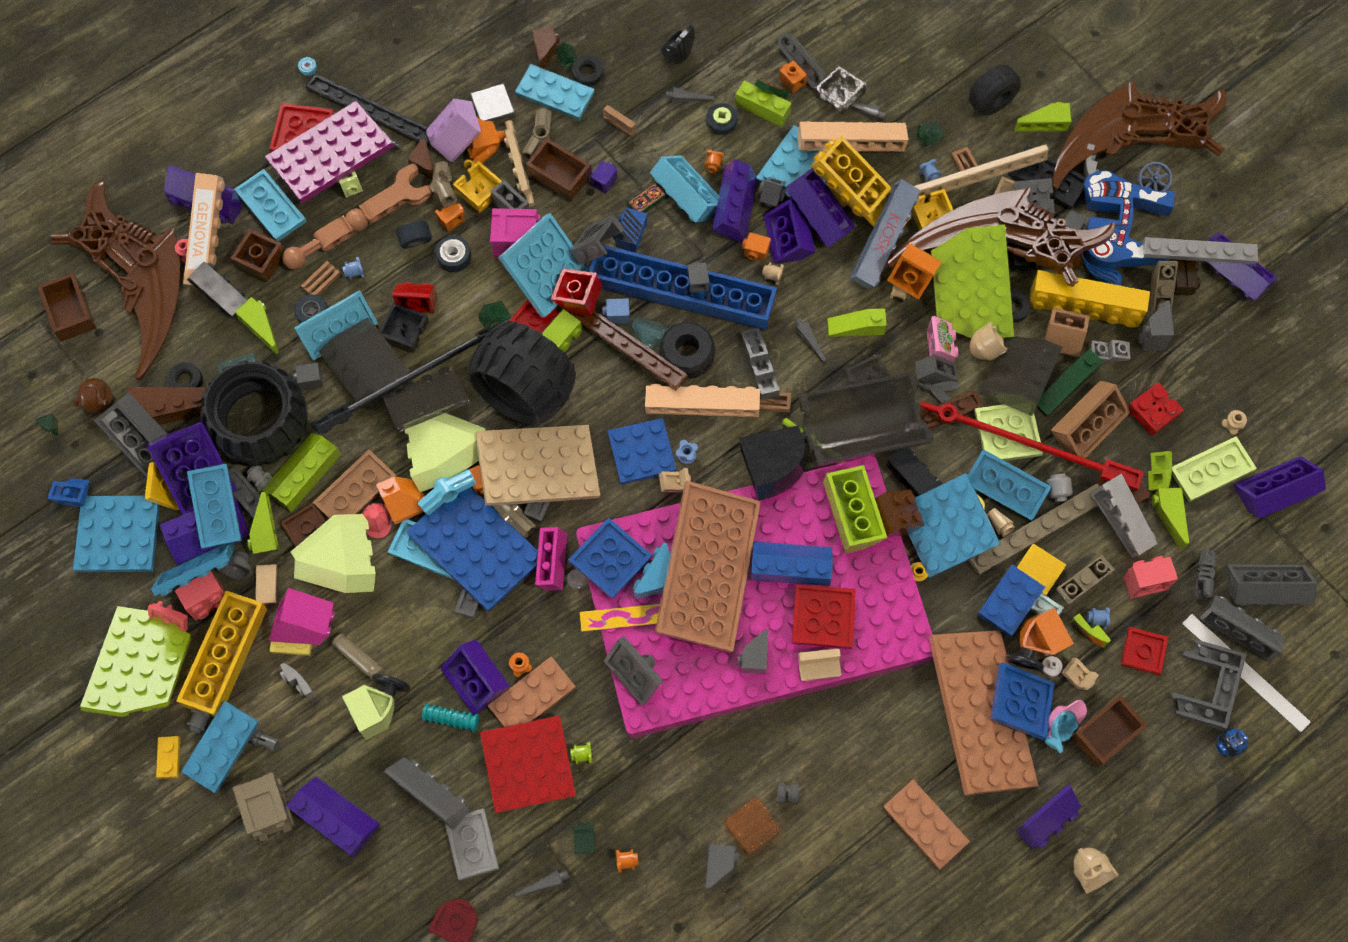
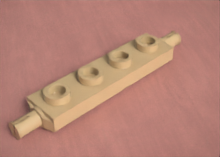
M509 120L505 122L507 137L504 140L507 148L511 150L508 155L511 163L515 165V168H512L516 179H519L517 188L519 193H523L529 202V207H533L535 205L533 193L530 189L515 135L516 131L513 127V122Z

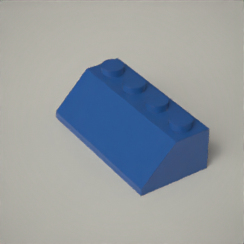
M753 541L751 580L830 586L833 564L832 547Z

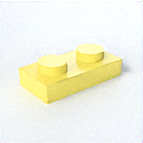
M271 641V653L311 656L312 644Z

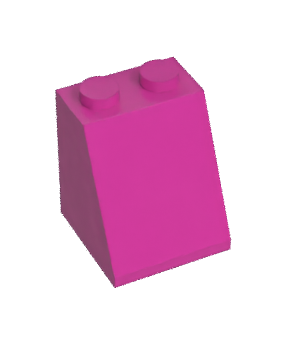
M288 588L277 608L269 641L321 645L323 639H327L331 631V627H328V625L334 618L335 611H332L334 603Z

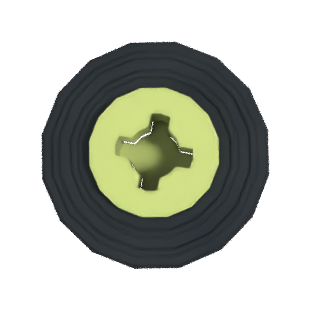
M726 103L713 105L706 115V123L709 129L720 135L732 132L738 122L735 108Z

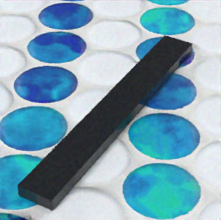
M316 73L306 85L308 91L343 108L357 101L375 123L418 144L422 139H425L427 148L430 145L427 135L428 127Z

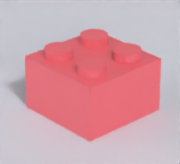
M1163 556L1155 557L1150 562L1141 560L1133 563V566L1128 569V572L1123 577L1130 599L1167 591L1178 580L1171 557L1163 558Z
M211 570L208 575L202 578L197 577L191 583L175 590L185 610L195 620L204 619L211 611L218 609L225 593L222 584Z

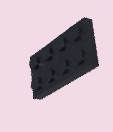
M1026 145V147L1024 148V150H1023L1022 152L1027 151V150H1030V149H1033V148L1030 147V146H1028V145ZM1048 157L1046 161L1008 172V175L1018 181L1052 178L1053 182L1057 161ZM1071 170L1062 180L1058 190L1053 191L1050 199H1054L1055 202L1071 210L1084 190L1086 177Z

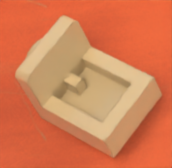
M683 468L679 472L662 471L659 473L662 492H683L685 482H691L688 468Z
M1072 658L1061 672L1076 689L1083 690L1091 688L1099 676L1096 672H1090L1078 658Z

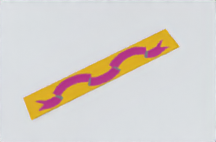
M660 604L580 612L581 630L590 631L657 624Z

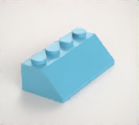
M681 155L661 157L650 172L655 182L666 190L667 195L673 197L677 205L685 210L692 221L696 223L705 222L714 216L719 195Z

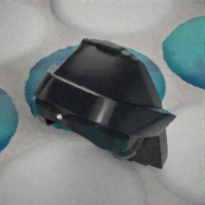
M690 25L685 30H678L661 47V53L669 61L681 64L689 57L695 38L694 27Z

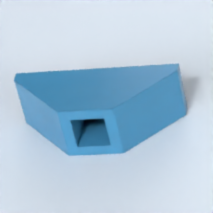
M663 542L661 547L658 546L655 549L652 563H647L643 570V578L636 581L633 587L634 598L640 599L663 593L670 559L669 548L665 542Z

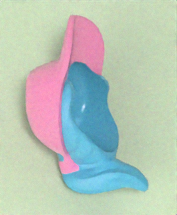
M1077 700L1067 707L1057 706L1049 716V732L1044 741L1049 747L1058 750L1059 753L1063 752L1061 742L1070 739L1087 714L1086 705L1082 700Z

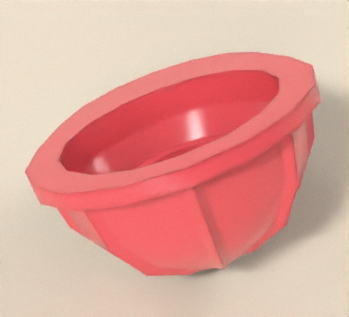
M374 503L367 506L361 513L368 521L369 530L366 533L375 539L387 536L391 530L393 520L386 505Z

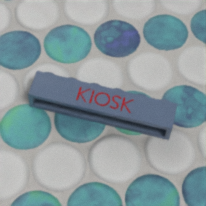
M902 179L895 182L849 279L867 289L876 287L881 280L880 274L888 265V257L896 249V240L903 234V226L912 214L910 211L919 200L918 194L920 189Z

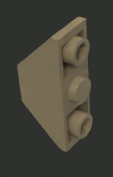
M1158 261L1152 272L1150 283L1152 315L1165 301H1170L1172 312L1178 267L1177 261Z
M1101 555L1056 590L1068 604H1071L1094 589L1115 569Z

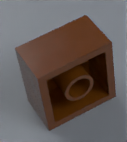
M249 229L232 255L231 260L236 269L268 283L280 264L285 250L282 243Z
M911 490L887 491L875 498L887 537L908 535L925 526L922 514L919 512L915 496Z

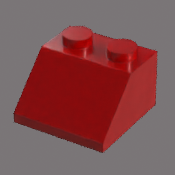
M563 268L551 301L573 314L591 316L603 285L597 273Z
M410 282L397 283L392 292L395 304L420 313L434 314L437 296L434 285L428 283L418 285Z

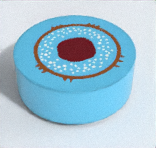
M305 57L298 63L301 74L305 76H310L317 70L315 60L310 57Z

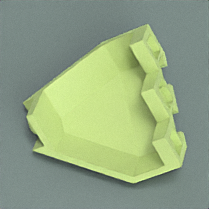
M436 409L410 417L404 426L405 433L409 434L410 441L407 444L408 458L412 459L413 468L410 469V475L419 492L434 488V483L439 478L447 477L450 479L479 461L475 434L476 431H485L483 427Z
M333 515L291 551L295 559L294 578L343 593L374 592L376 573L375 566H371L370 562L373 552L371 540H367L366 536L369 525L364 515Z

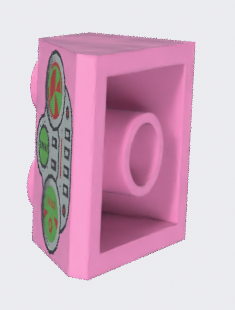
M931 316L927 329L929 355H935L954 363L955 358H958V348L954 347L956 332L952 330L950 322L936 316Z

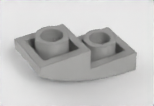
M1088 144L1087 149L1094 151L1095 145ZM1091 155L1083 161V172L1086 178L1090 174L1099 171L1096 169L1098 162L1094 161L1096 155Z
M1091 340L1088 343L1089 349L1103 361H1128L1131 359L1130 344L1127 341L1111 340L1108 343Z
M285 663L280 665L283 670L280 674L285 683L289 682L292 686L296 685L300 695H305L308 700L315 696L311 687L297 671Z

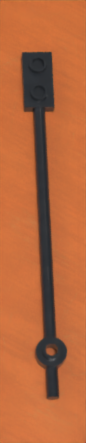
M506 319L492 328H484L478 331L475 337L353 404L347 407L342 405L310 423L312 429L319 434L329 432L333 426L347 422L348 418L353 416L352 412L480 343L491 331L506 322L509 323V321Z

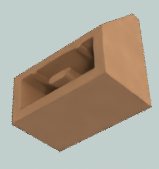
M1053 307L1048 317L1042 350L1079 358L1090 316Z

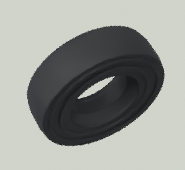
M584 55L577 58L572 66L574 80L585 86L596 85L601 81L604 74L602 62L592 55ZM584 66H591L595 71L592 75L585 76L581 73V69Z
M1010 290L1011 301H1016L1020 304V310L1012 312L1013 323H1018L1029 314L1030 301L1023 292Z
M181 362L174 365L167 376L169 387H201L203 380L199 368L189 362ZM183 373L192 375V380L187 385L178 383V378Z

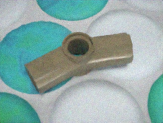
M540 108L536 110L533 135L522 152V155L527 160L532 157L546 138L550 139L552 112L547 109Z
M441 161L436 162L434 165L433 180L429 187L434 193L438 194L442 205L449 207L456 203L457 198L450 185L452 177L448 163Z
M517 504L492 506L524 538L529 537L536 529V525L523 514Z

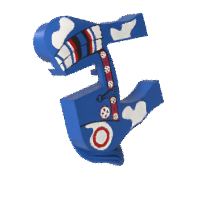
M1096 171L1090 174L1084 183V199L1087 209L1119 213V220L1097 217L1089 218L1085 230L1100 228L1112 222L1115 223V230L1112 237L1106 243L1082 252L1084 264L1088 272L1099 282L1121 286L1122 275L1115 270L1116 268L1140 267L1157 264L1158 261H1168L1169 259L1143 257V243L1133 240L1128 236L1132 226L1133 207L1169 216L1174 208L1175 191H1157L1149 187L1139 186L1110 171Z

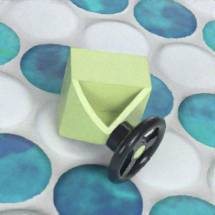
M373 674L372 680L381 685L380 691L363 685L342 696L359 732L366 740L389 728L394 711L393 698L396 695V691L408 692L410 690L409 684L388 675Z

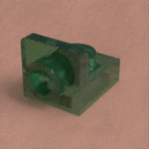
M934 121L926 126L923 123L920 124L917 130V137L927 147L943 139L945 133L938 123Z
M503 301L483 305L478 315L479 321L483 324L484 328H490L492 323L508 320L511 316Z
M579 822L578 826H573L574 853H595L594 825H590V822Z

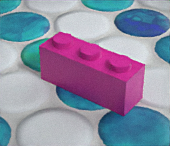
M559 527L540 528L535 585L545 591L563 590L567 533Z

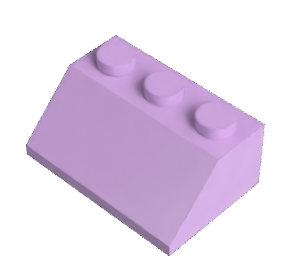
M453 99L427 128L430 144L450 162H454L481 132L472 101Z

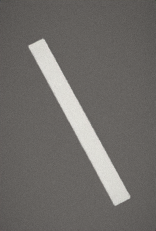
M1193 614L1183 622V625L1201 641L1229 648ZM1244 662L1241 678L1302 732L1310 721Z

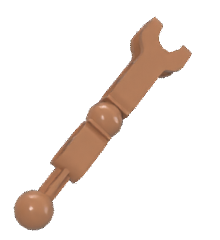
M410 164L398 171L393 185L368 199L362 205H359V209L350 210L346 217L343 215L317 230L313 235L314 240L301 248L294 246L287 248L282 255V261L289 269H300L304 265L306 257L322 248L323 251H328L354 235V231H362L367 224L371 225L405 204L419 206L429 200L434 192L428 185L421 188H414L410 185V182L418 175L417 166Z

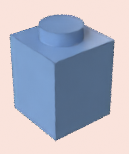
M629 298L606 299L607 306H603V317H607L614 324L630 323Z

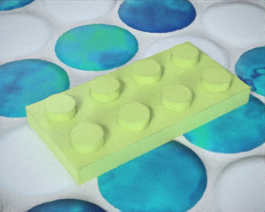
M1236 436L1173 466L1171 474L1178 486L1182 488V492L1188 502H1191L1254 472L1257 468Z

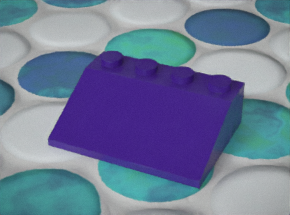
M203 422L167 434L148 443L147 447L183 515L194 511L187 471L224 464ZM230 477L232 491L234 493L238 490Z

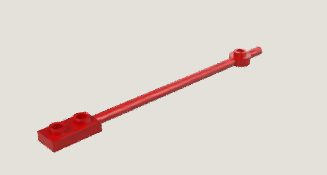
M924 401L920 404L919 408L938 414V419L944 424L958 421L1101 472L1100 479L1110 481L1122 474L1129 489L1136 492L1139 489L1144 472L1108 459H1106L1104 465L958 414L956 407L952 404H943L941 407ZM948 413L950 417H945L944 414Z

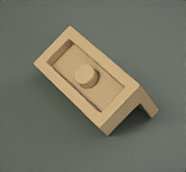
M840 649L799 653L798 663L801 681L840 677Z

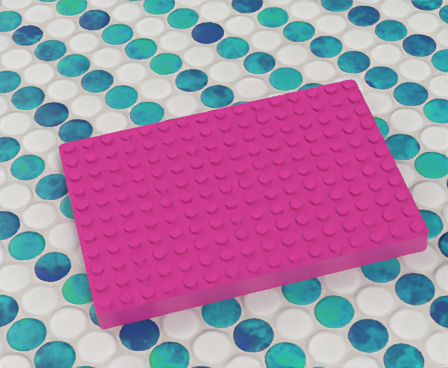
M868 456L804 472L800 479L788 490L774 497L760 500L754 541L832 547V580L830 586L826 587L856 589L852 649L839 648L841 676L801 681L798 663L799 653L838 648L792 644L796 584L751 580V552L732 653L656 634V624L600 629L607 655L617 640L624 636L641 656L649 654L654 658L655 667L653 670L663 681L650 701L642 706L611 670L626 733L629 738L633 739L933 661L929 642L932 632L901 536L887 537V539L864 550L845 554L823 484L827 473L864 465L874 498L884 494L887 491L875 457ZM753 485L727 491L758 501ZM681 503L613 519L612 521L651 553L652 556L658 546L661 547L663 542L668 545L671 554ZM604 522L581 527L577 530L579 548ZM652 557V559L648 563L651 564L654 557ZM645 566L613 600L587 578L595 610L661 604L663 593L640 599L634 598L633 587L638 579L641 580L643 578ZM768 630L766 674L741 673L742 667L738 666V654H742L743 648L761 632Z

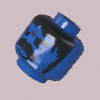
M1230 728L1218 735L1216 748L1221 755L1234 758L1247 750L1249 741L1242 730Z

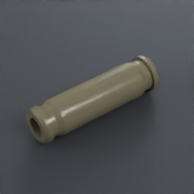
M339 634L333 640L332 646L336 647L342 655L367 676H370L371 679L373 674H383L384 668L380 667L376 661L350 639L346 638L344 634Z

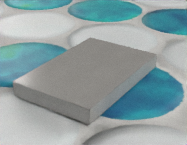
M485 809L467 813L454 830L445 823L459 881L499 870Z

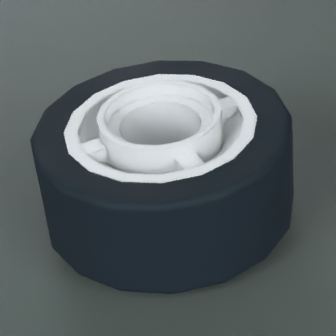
M448 236L438 243L435 254L438 264L443 270L457 273L468 267L471 262V250L464 238Z

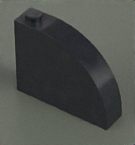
M799 425L739 438L741 454L758 501L783 493L792 487L802 476L806 467L805 443H807L805 433H801Z

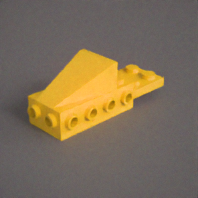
M843 136L836 139L831 138L825 144V150L815 155L813 158L815 161L811 167L818 176L825 180L827 186L842 207L849 205L855 215L860 218L864 216L874 227L892 188Z

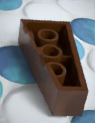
M127 387V391L158 425L201 416V401L204 392L207 391L205 387Z

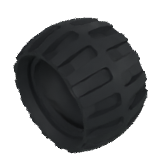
M511 321L495 328L480 342L470 360L467 379L471 383L472 388L496 411L523 426L536 428L553 418L565 405L574 387L576 372L574 370L575 366L568 359V356L553 341L525 324Z
M240 361L236 365L227 366L222 369V372L217 377L214 376L209 382V388L204 392L201 401V422H203L217 451L231 461L242 465L247 463L250 466H262V464L266 463L273 464L278 462L283 456H288L292 453L294 446L302 440L308 418L306 400L297 382L283 369L264 361ZM253 392H269L282 399L283 407L279 419L272 428L262 434L246 437L235 435L227 430L228 414L232 406L243 396Z

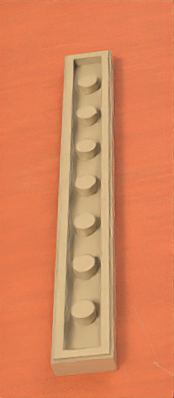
M1042 145L914 187L920 189L918 196L925 195L926 199L929 198L932 192L942 189L948 192L1046 161L1048 158L1047 145Z

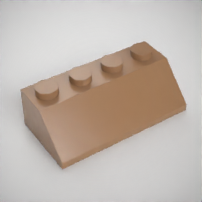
M1100 380L1051 429V432L1058 444L1067 452L1086 458L1130 413V410L1117 385Z

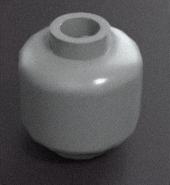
M1065 473L1050 475V479L1046 481V484L1051 486L1048 497L1055 498V502L1067 501V497L1073 494L1071 478L1066 476Z

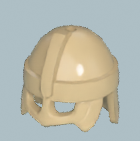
M992 321L978 329L970 341V351L977 359L993 360L1008 349L1004 346L1003 338L996 332V327L992 326Z
M1080 848L1075 855L1074 874L1087 894L1119 876L1105 853L1103 854L1095 848Z

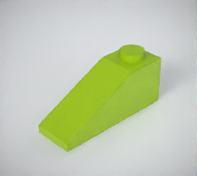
M1062 102L1051 103L1017 119L1014 132L1068 131L1071 124L1070 104Z
M251 297L235 313L245 326L275 354H278L277 343L265 311L267 308L260 300L256 302Z
M865 309L827 319L829 337L884 335L887 326L885 309Z
M1159 488L1152 496V505L1156 508V514L1179 548L1185 549L1189 544L1182 488Z
M261 492L249 534L248 547L250 551H253V554L279 549L268 492Z

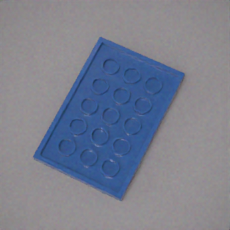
M471 487L458 493L457 498L452 502H444L430 515H424L407 531V535L487 612H490L537 568L538 550L491 506H486L485 500Z

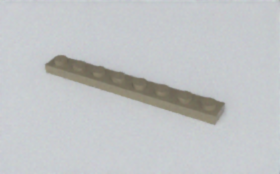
M1095 484L999 540L1001 545L968 561L978 576L984 574L1032 544L1037 543L1098 507L1090 492L1100 486Z

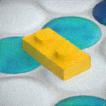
M179 736L158 737L156 778H179L181 739Z

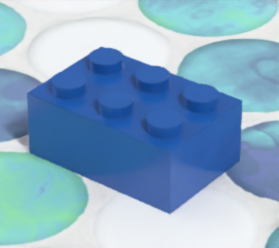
M1011 565L979 611L977 617L996 630H1000L1008 638H1011L1045 589V586L1014 565Z

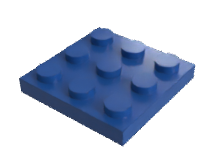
M663 418L608 430L621 485L658 477L662 471L677 472Z
M608 518L568 561L613 600L652 559V554Z
M1002 662L998 666L990 720L1038 739H1046L1054 683Z

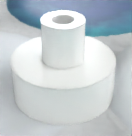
M1047 657L1042 662L1045 668L1041 671L1047 677H1056L1062 671V663L1056 657Z

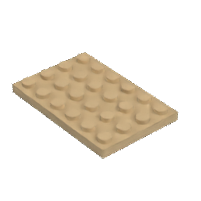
M589 425L476 431L475 436L486 506L594 499L600 497Z

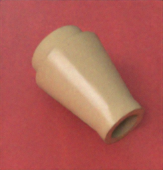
M996 508L987 514L998 535L1006 537L1015 529L1013 521L1000 513Z

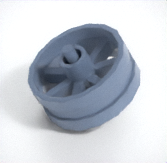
M1161 162L1149 163L1139 172L1137 183L1139 186H1143L1141 179L1149 180L1145 187L1153 185L1154 190H1157L1158 183L1164 187L1162 191H1166L1172 183L1171 170ZM1151 166H1158L1156 173L1153 174L1150 169ZM1160 168L1164 169L1166 174L1159 175ZM1147 169L1151 177L1142 176L1143 171ZM1168 176L1167 184L1160 181L1161 178Z

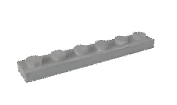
M1145 237L1143 240V257L1256 264L1258 262L1257 244Z

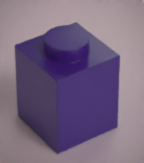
M602 160L590 176L591 186L606 194L618 178L616 167Z

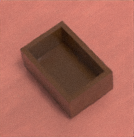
M548 138L545 139L526 163L528 176L569 201L575 198L592 174L591 164Z
M74 273L37 286L53 332L61 342L96 329L81 283Z
M1119 695L1071 736V739L1094 765L1099 768L1148 725Z

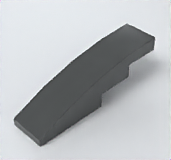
M759 327L741 331L748 361L757 388L760 389L761 399L780 395V390L774 377V370L769 360V353Z

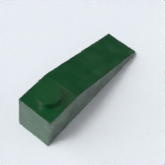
M1089 349L1034 402V405L1048 417L1098 372L1104 361Z

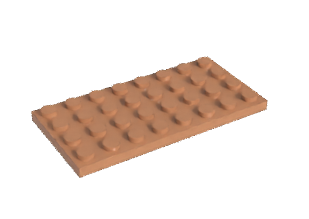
M685 482L655 629L656 634L729 653L733 652L761 501L694 482Z
M1001 631L931 635L929 642L964 795L1037 787L1038 782L1026 733L990 720L998 666L1002 662L1009 664L1005 659L1006 651Z

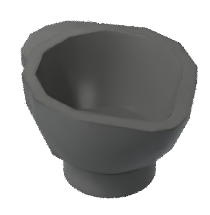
M242 551L234 552L228 565L218 569L221 574L233 580H245L252 573L250 563L248 562L249 557Z

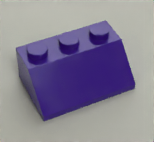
M790 199L764 215L768 237L771 238L770 247L775 264L800 261L815 253L808 219L805 214L800 212L795 200Z
M477 640L461 644L440 668L473 715L488 707L490 703L510 687Z
M1068 784L1016 830L1032 850L1037 846L1041 849L1049 842L1047 837L1053 833L1056 836L1065 828L1062 824L1066 820L1071 822L1079 815L1077 811L1081 808V805L1072 787Z

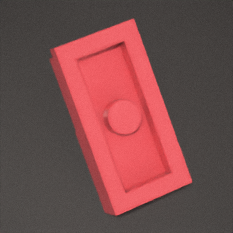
M158 601L157 604L153 603L148 606L150 619L154 616L162 619L166 624L170 622L177 625L183 632L187 630L188 615L172 610V605L165 608L163 607V602Z

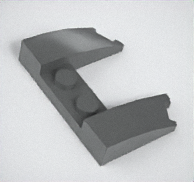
M1196 639L1194 642L1197 645L1191 653L1186 650L1183 653V657L1220 670L1212 703L1173 692L1172 700H1177L1179 711H1176V715L1225 732L1228 728L1247 654Z

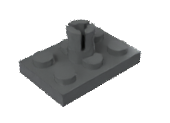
M624 636L617 640L604 659L607 666L642 706L650 701L663 683L659 675L653 670L655 667L654 658L649 654L641 656Z

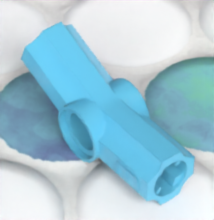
M466 470L450 479L447 477L439 478L434 483V489L418 502L419 506L426 514L430 515L444 502H452L457 498L458 493L476 485L472 473Z

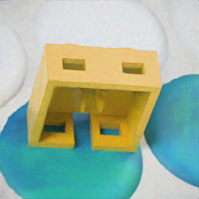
M478 161L468 170L470 180L466 182V177L462 175L453 183V188L460 197L480 213L492 202L491 190L502 180Z
M945 189L930 193L929 202L925 204V195L919 196L918 202L912 207L911 213L919 231L953 210Z

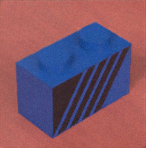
M626 208L625 213L621 214L619 222L624 230L622 233L613 236V240H615V247L637 253L647 225V213Z

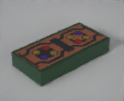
M760 79L756 80V87L765 92L782 97H788L790 91L777 84Z
M654 182L627 203L631 209L645 213L667 197V193Z

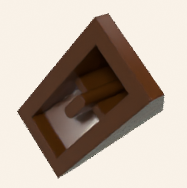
M422 139L409 156L408 162L409 165L415 164L420 174L433 179V169L426 141Z

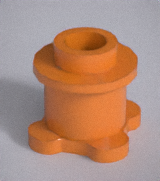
M707 150V161L703 167L708 173L715 174L721 170L720 164L724 161V154Z
M515 653L511 656L509 666L514 671L513 675L515 677H520L525 672H531L532 666L529 665V659L525 654ZM519 661L523 662L521 665H516Z
M631 849V852L621 853L619 850H616L618 873L622 872V869L632 868V870H635V866H639L638 854L633 853V849Z

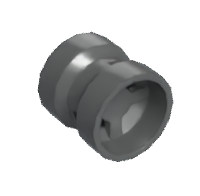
M778 782L777 803L790 802L791 804H798L799 784L792 783L791 785H786L785 783Z

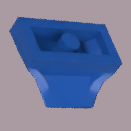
M71 478L66 482L53 481L47 499L66 506H84L89 489V480Z

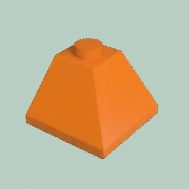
M394 476L376 484L395 525L424 512L418 502L425 496L423 492H419L413 479Z

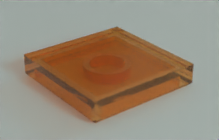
M757 797L724 821L748 855L781 831V828Z

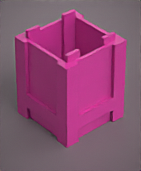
M492 208L490 244L492 246L493 258L499 259V256L540 220V214H537L536 209Z

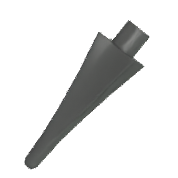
M674 87L673 92L666 91V99H672V104L714 100L713 96L697 94Z
M840 100L841 104L863 114L874 122L878 118L884 120L886 117V113L880 111L881 106Z
M801 318L794 321L797 325L796 332L809 344L820 359L826 362V358L814 337L809 322L806 321L804 323Z
M556 870L537 883L517 892L515 897L518 898L536 891L564 885L563 881L570 878L567 870L561 873Z

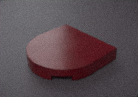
M450 900L440 906L428 932L450 942H470L477 927V913L473 906L465 900Z

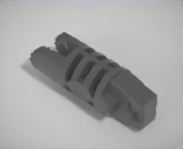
M1210 549L1201 551L1195 587L1196 599H1202L1204 595L1208 598L1213 597L1216 561L1215 552Z

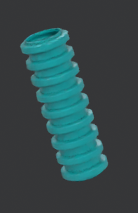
M427 703L423 708L422 720H429L430 723L435 721V724L441 723L443 726L447 724L448 727L453 725V728L459 727L461 730L465 728L466 731L471 729L472 732H475L479 723V715L466 714L465 711L460 713V710H448L447 707L442 709V706L437 708L436 705L430 706Z

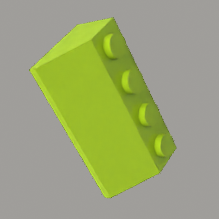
M311 433L264 486L262 492H268L270 498L292 513L341 456L338 448L324 437Z
M864 465L827 473L823 484L845 554L864 550L887 539Z

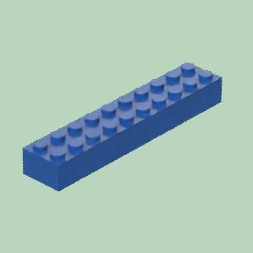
M606 245L602 246L608 253L592 260L589 272L597 273L603 285L601 289L767 330L776 298V287L707 271L709 291L690 293L687 265Z

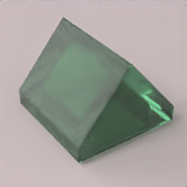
M563 42L556 50L561 66L574 63L577 59L574 48L570 44Z
M53 414L36 419V422L42 429L54 436L59 434L58 420Z

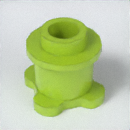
M590 742L582 746L574 744V749H570L571 760L576 761V765L578 762L589 761V764H591Z

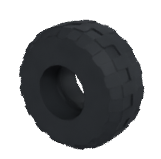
M997 65L975 81L968 94L969 102L981 115L989 116L997 113L1017 96L1021 89V78L1011 66Z
M681 322L666 330L660 341L659 355L673 366L688 375L687 379H694L705 374L712 366L715 357V343L712 335L703 326L693 322ZM683 345H691L697 349V352L692 356H683L677 352V349Z

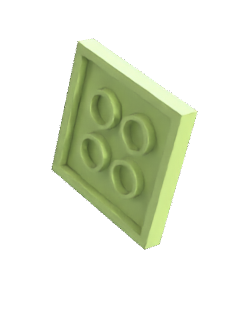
M1031 401L975 408L976 420L1041 443ZM978 429L982 449L1004 461L1043 455V451Z

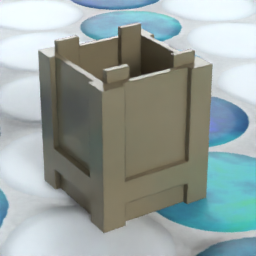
M273 772L233 787L248 835H252L255 840H260V842L268 840V835L281 830L286 833L292 830L291 827L295 826L292 812L286 807L288 800L280 778L277 779Z

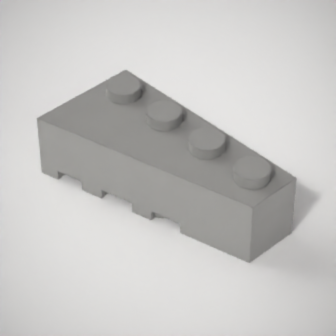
M1122 474L1090 492L1132 558L1139 556L1158 544Z

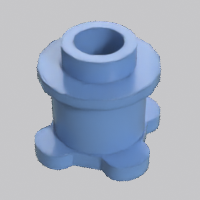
M935 159L922 163L919 166V174L924 175L925 182L938 179L941 176V172L935 166L937 163Z
M356 257L357 261L345 262L346 266L342 267L345 277L349 276L350 280L352 277L359 275L365 278L359 257Z
M686 440L680 441V448L676 451L678 460L683 464L694 462L696 451L698 450L697 444L688 443Z
M1106 607L1105 610L1091 608V611H1088L1086 616L1090 627L1099 625L1106 630L1110 625V608Z

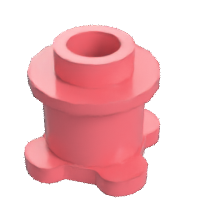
M181 239L175 245V251L182 256L181 260L186 263L188 239Z

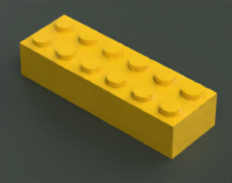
M1038 270L1032 283L1029 297L1030 307L1034 309L1052 311L1054 307L1088 315L1090 320H1102L1110 324L1118 323L1130 328L1139 327L1147 313L1150 291L1077 278L1079 282L1071 287L1067 285L1061 274Z
M225 591L177 698V702L181 706L188 709L193 708L205 712L211 717H215L223 702L228 701L267 612V608L263 603Z

